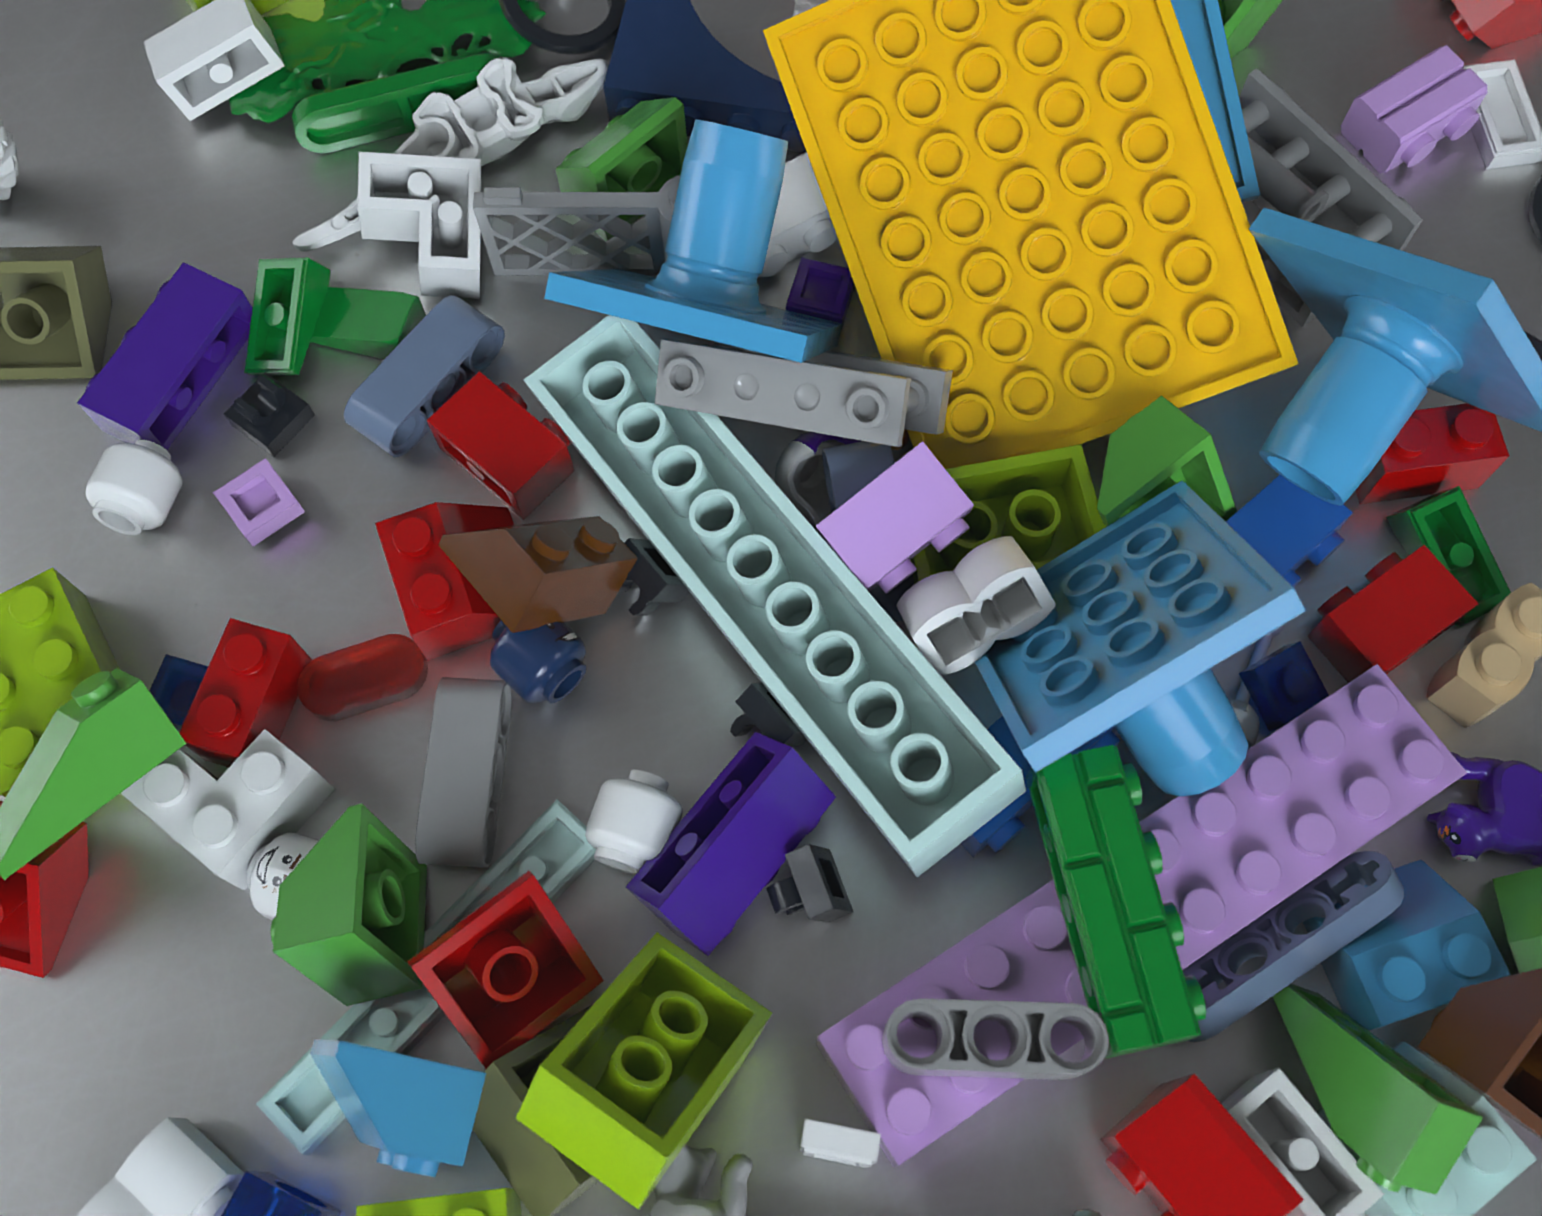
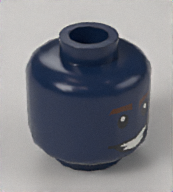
M501 620L492 632V639L495 641V644L490 653V666L527 703H540L547 700L552 704L562 700L576 688L586 673L587 667L583 663L586 646L582 639L565 623L554 622L536 629L512 633Z

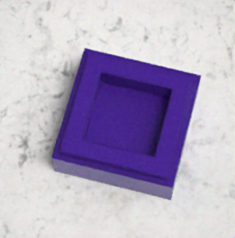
M801 257L786 303V310L842 323L843 327L855 288L849 268Z

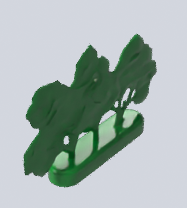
M324 0L323 16L318 21L313 22L303 18H296L289 13L262 17L272 31L285 66L229 98L231 113L234 115L247 113L253 119L271 123L282 118L295 106L292 120L296 140L302 147L311 152L331 153L414 132L415 125L412 116L428 95L433 92L443 93L456 100L477 88V76L490 61L500 57L512 58L524 54L532 43L525 40L512 28L501 10L499 0H426L416 10L403 9L402 0ZM517 0L524 14L532 22L536 23L546 15V12L540 9L539 3ZM462 34H472L473 38L467 51L459 49L457 50L458 56H452L451 46L454 41ZM489 36L491 39L490 44L479 48L478 43L482 37ZM433 47L444 48V55L441 57L436 56L431 52V49ZM427 58L439 62L438 64L396 74L401 64L414 59ZM314 79H322L325 89L315 90L311 82ZM357 79L367 81L345 87L346 82Z

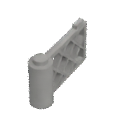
M680 176L667 181L659 192H522L521 187H484V192H474L473 210L494 275H549V272L623 269L643 275H658L662 264L668 258L665 249ZM495 215H514L522 220L513 225ZM575 215L581 218V220L572 225L556 216ZM645 215L644 218L633 225L617 216ZM540 228L556 237L547 242L532 233ZM600 228L614 237L605 242L591 235V233ZM515 245L531 254H505V251ZM574 245L588 252V254H571L565 250ZM633 245L648 254H628L624 250Z

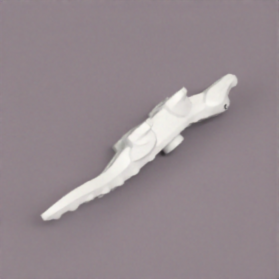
M507 58L494 59L478 74L477 88L458 99L453 100L449 95L433 92L428 95L412 116L415 125L414 133L393 154L481 159V166L486 165L514 150L531 134L535 133L541 125L551 124L554 121H576L582 117L594 97L603 89L609 64L604 59H593L576 64L558 66L546 72L540 79L521 83L516 75V65L513 60ZM358 198L333 218L295 237L292 241L294 247L299 251L309 252L360 231L357 208Z

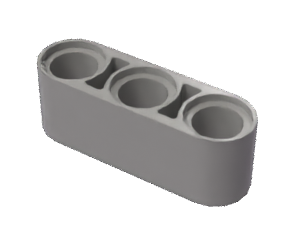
M442 677L439 681L434 702L416 827L415 851L419 864L488 868L491 863L496 839L512 709L511 687L504 680Z
M923 998L908 1000L898 1006L888 1019L882 1036L884 1054L891 1065L903 1073L923 1076L1051 1080L1071 1079L1088 1073L1100 1065L1107 1054L1109 1042L1106 1025L1097 1013L1084 1005L1057 1002ZM919 1018L931 1024L937 1036L935 1052L929 1057L917 1058L903 1051L897 1037L900 1023L906 1019ZM992 1020L1006 1028L1011 1039V1048L1006 1059H988L979 1052L973 1037L974 1029L978 1022ZM1064 1022L1072 1024L1083 1035L1085 1051L1079 1062L1064 1061L1053 1050L1050 1035L1055 1023Z

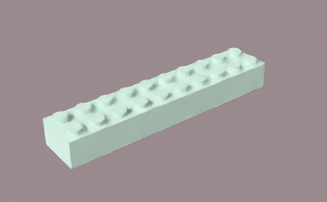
M608 315L524 379L525 383L552 420L562 429L571 444L918 878L1026 792L1022 770L717 415L655 404L659 347L636 321Z

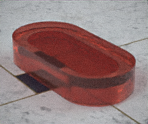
M387 634L313 659L300 673L297 682V692L302 704L314 716L325 721H339L413 696L426 681L428 663L411 638L401 634Z

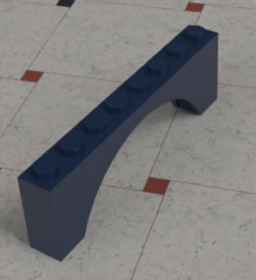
M626 0L603 85L609 122L619 115H624L641 101L676 97L684 104L687 137L691 136L695 119L786 140L788 141V150L806 152L782 82L764 75L730 53L713 37L702 23L691 0Z

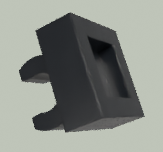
M265 372L256 379L257 381L241 397L234 401V404L224 413V416L234 428L275 457L315 414L307 402Z
M628 538L625 541V544L638 559L628 573L619 592L628 591L634 583L640 589L639 598L629 608V612L633 616L648 615L657 609L660 602H682L690 593L650 541Z
M762 682L752 683L735 701L745 714L737 717L731 726L730 732L734 737L746 735L756 726L763 735L790 747L803 745L807 741L806 737Z
M807 844L785 854L793 877L778 881L766 888L775 914L786 911L787 915H792L805 910L809 920L831 922L854 912L831 851L827 848Z

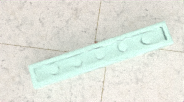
M557 799L424 933V949L527 871H530L535 876L551 902L554 903L595 860L594 854L596 849L589 844L585 837L586 826ZM422 983V989L354 1004L319 1040L344 1041L407 1055L445 1016V1013ZM311 1049L256 1103L302 1155H310L346 1118L311 1057Z

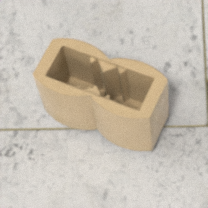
M1531 582L1510 593L1471 628L1466 637L1464 648L1445 662L1431 679L1427 699L1464 728L1475 725L1513 699L1529 682L1535 662L1542 657V590Z

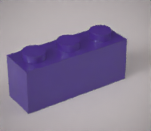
M183 262L172 278L159 288L156 299L138 323L125 333L121 345L107 364L90 379L85 393L77 404L103 432L125 443L135 444L137 440H148L168 450L249 339L253 307L244 292Z
M755 732L672 830L661 852L655 858L646 861L625 887L674 934L706 956H709L718 943L731 933L736 921L760 891L776 877L779 868L786 861L785 854L794 851L802 839L818 825L821 816L836 799V796L792 747Z

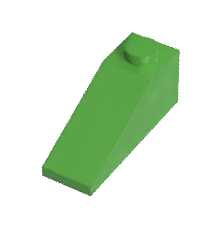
M118 668L111 672H98L79 683L72 691L73 699L56 710L0 806L1 878L7 879L186 744L141 679Z
M1291 983L1272 997L1334 1134L1360 1156L1356 1162L1359 1170L1377 1184L1393 1192H1399L1401 1187L1405 1186L1436 1195L1483 1119V1116L1321 994Z

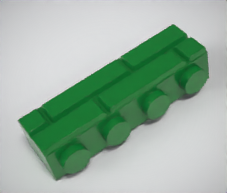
M1117 745L1084 750L1077 754H1066L1037 772L1031 766L1025 778L1087 1007L1099 1015L1106 1025L1108 1033V1049L1103 1059L1176 1044L1200 1036L1201 1031L1198 1021L1206 1018L1205 1000L1194 975L1184 976L1176 947L1184 944L1183 926L1175 905L1172 902H1162L1155 875H1159L1163 871L1162 855L1155 835L1151 831L1142 833L1135 806L1142 803V789L1135 767L1132 763L1122 764Z

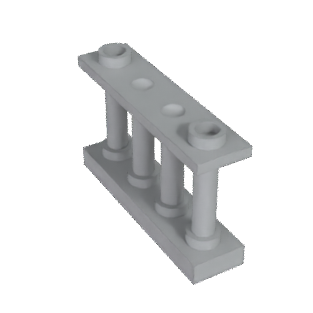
M1258 68L1250 72L1239 96L1247 134L1254 129L1277 150L1271 154L1288 170L1294 166L1317 187L1314 190L1316 193L1323 190L1329 194V199L1318 216L1335 204L1359 226L1349 233L1350 235L1403 251L1423 219L1411 208L1405 199L1397 196L1299 107L1282 87L1274 84ZM1247 201L1242 204L1251 226L1262 210L1253 201ZM1255 239L1277 303L1302 327L1315 318V315Z
M661 339L655 404L899 447L902 446L904 429L935 435L944 432L953 370L826 351L800 363L714 341L713 347Z

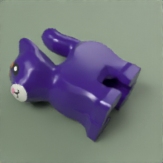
M1451 752L1467 772L1460 780H1479V808L1472 804L1453 802L1448 804L1447 808L1443 811L1427 816V821L1437 826L1438 837L1450 848L1452 857L1463 862H1475L1481 854L1488 850H1493L1501 854H1520L1529 857L1534 866L1542 867V771L1521 761H1502L1484 757L1464 758Z

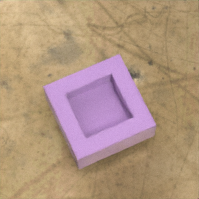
M266 458L213 492L253 547L305 512Z

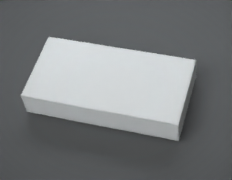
M1515 59L1464 66L1465 70L1471 68L1487 84L1488 93L1476 110L1480 117L1471 128L1486 170L1541 163L1542 129Z
M805 1119L800 1151L803 1152L804 1156L867 1168L877 1162L881 1134Z

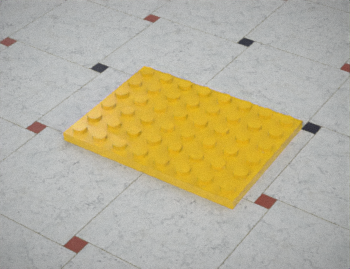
M829 0L763 30L881 359L953 370L944 432L935 435L907 430L913 447L915 448L923 441L945 469L1080 445L1115 432L1128 419L1141 412L1160 396H1163L1177 408H1181L1299 365L1255 238L1249 231L1250 224L1171 0Z

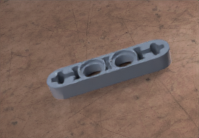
M1374 851L1357 852L1345 857L1183 969L1184 976L1194 975L1198 980L1206 1005V1018L1198 1021L1201 1035L1188 1041H1205L1219 1034L1391 915L1401 905L1404 898V887L1388 858ZM1339 903L1341 908L1336 909L1334 904ZM1313 917L1325 918L1323 924L1318 929L1304 935L1293 934L1295 928L1301 922ZM1253 957H1267L1265 964L1259 970L1247 975L1236 974V971L1243 962ZM1224 981L1227 987L1221 990L1218 985Z

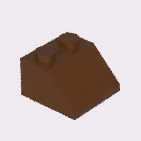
M600 516L535 522L443 535L438 544L512 633L536 629L554 622L564 623L606 614L626 580L628 573L638 559L620 539L618 531Z
M1542 968L1460 988L1447 1007L1435 1016L1430 1030L1417 1047L1455 1077L1482 1094L1492 1106L1542 1140Z

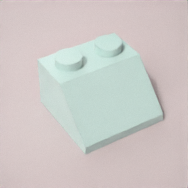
M1405 1041L1399 1042L1392 1049L1483 1116V1119L1436 1195L1402 1186L1399 1192H1393L1375 1182L1384 1195L1364 1213L1367 1216H1473L1535 1162L1537 1158L1482 1094ZM1321 1107L1316 1113L1333 1132L1323 1107ZM1339 1139L1355 1160L1358 1161L1360 1156Z

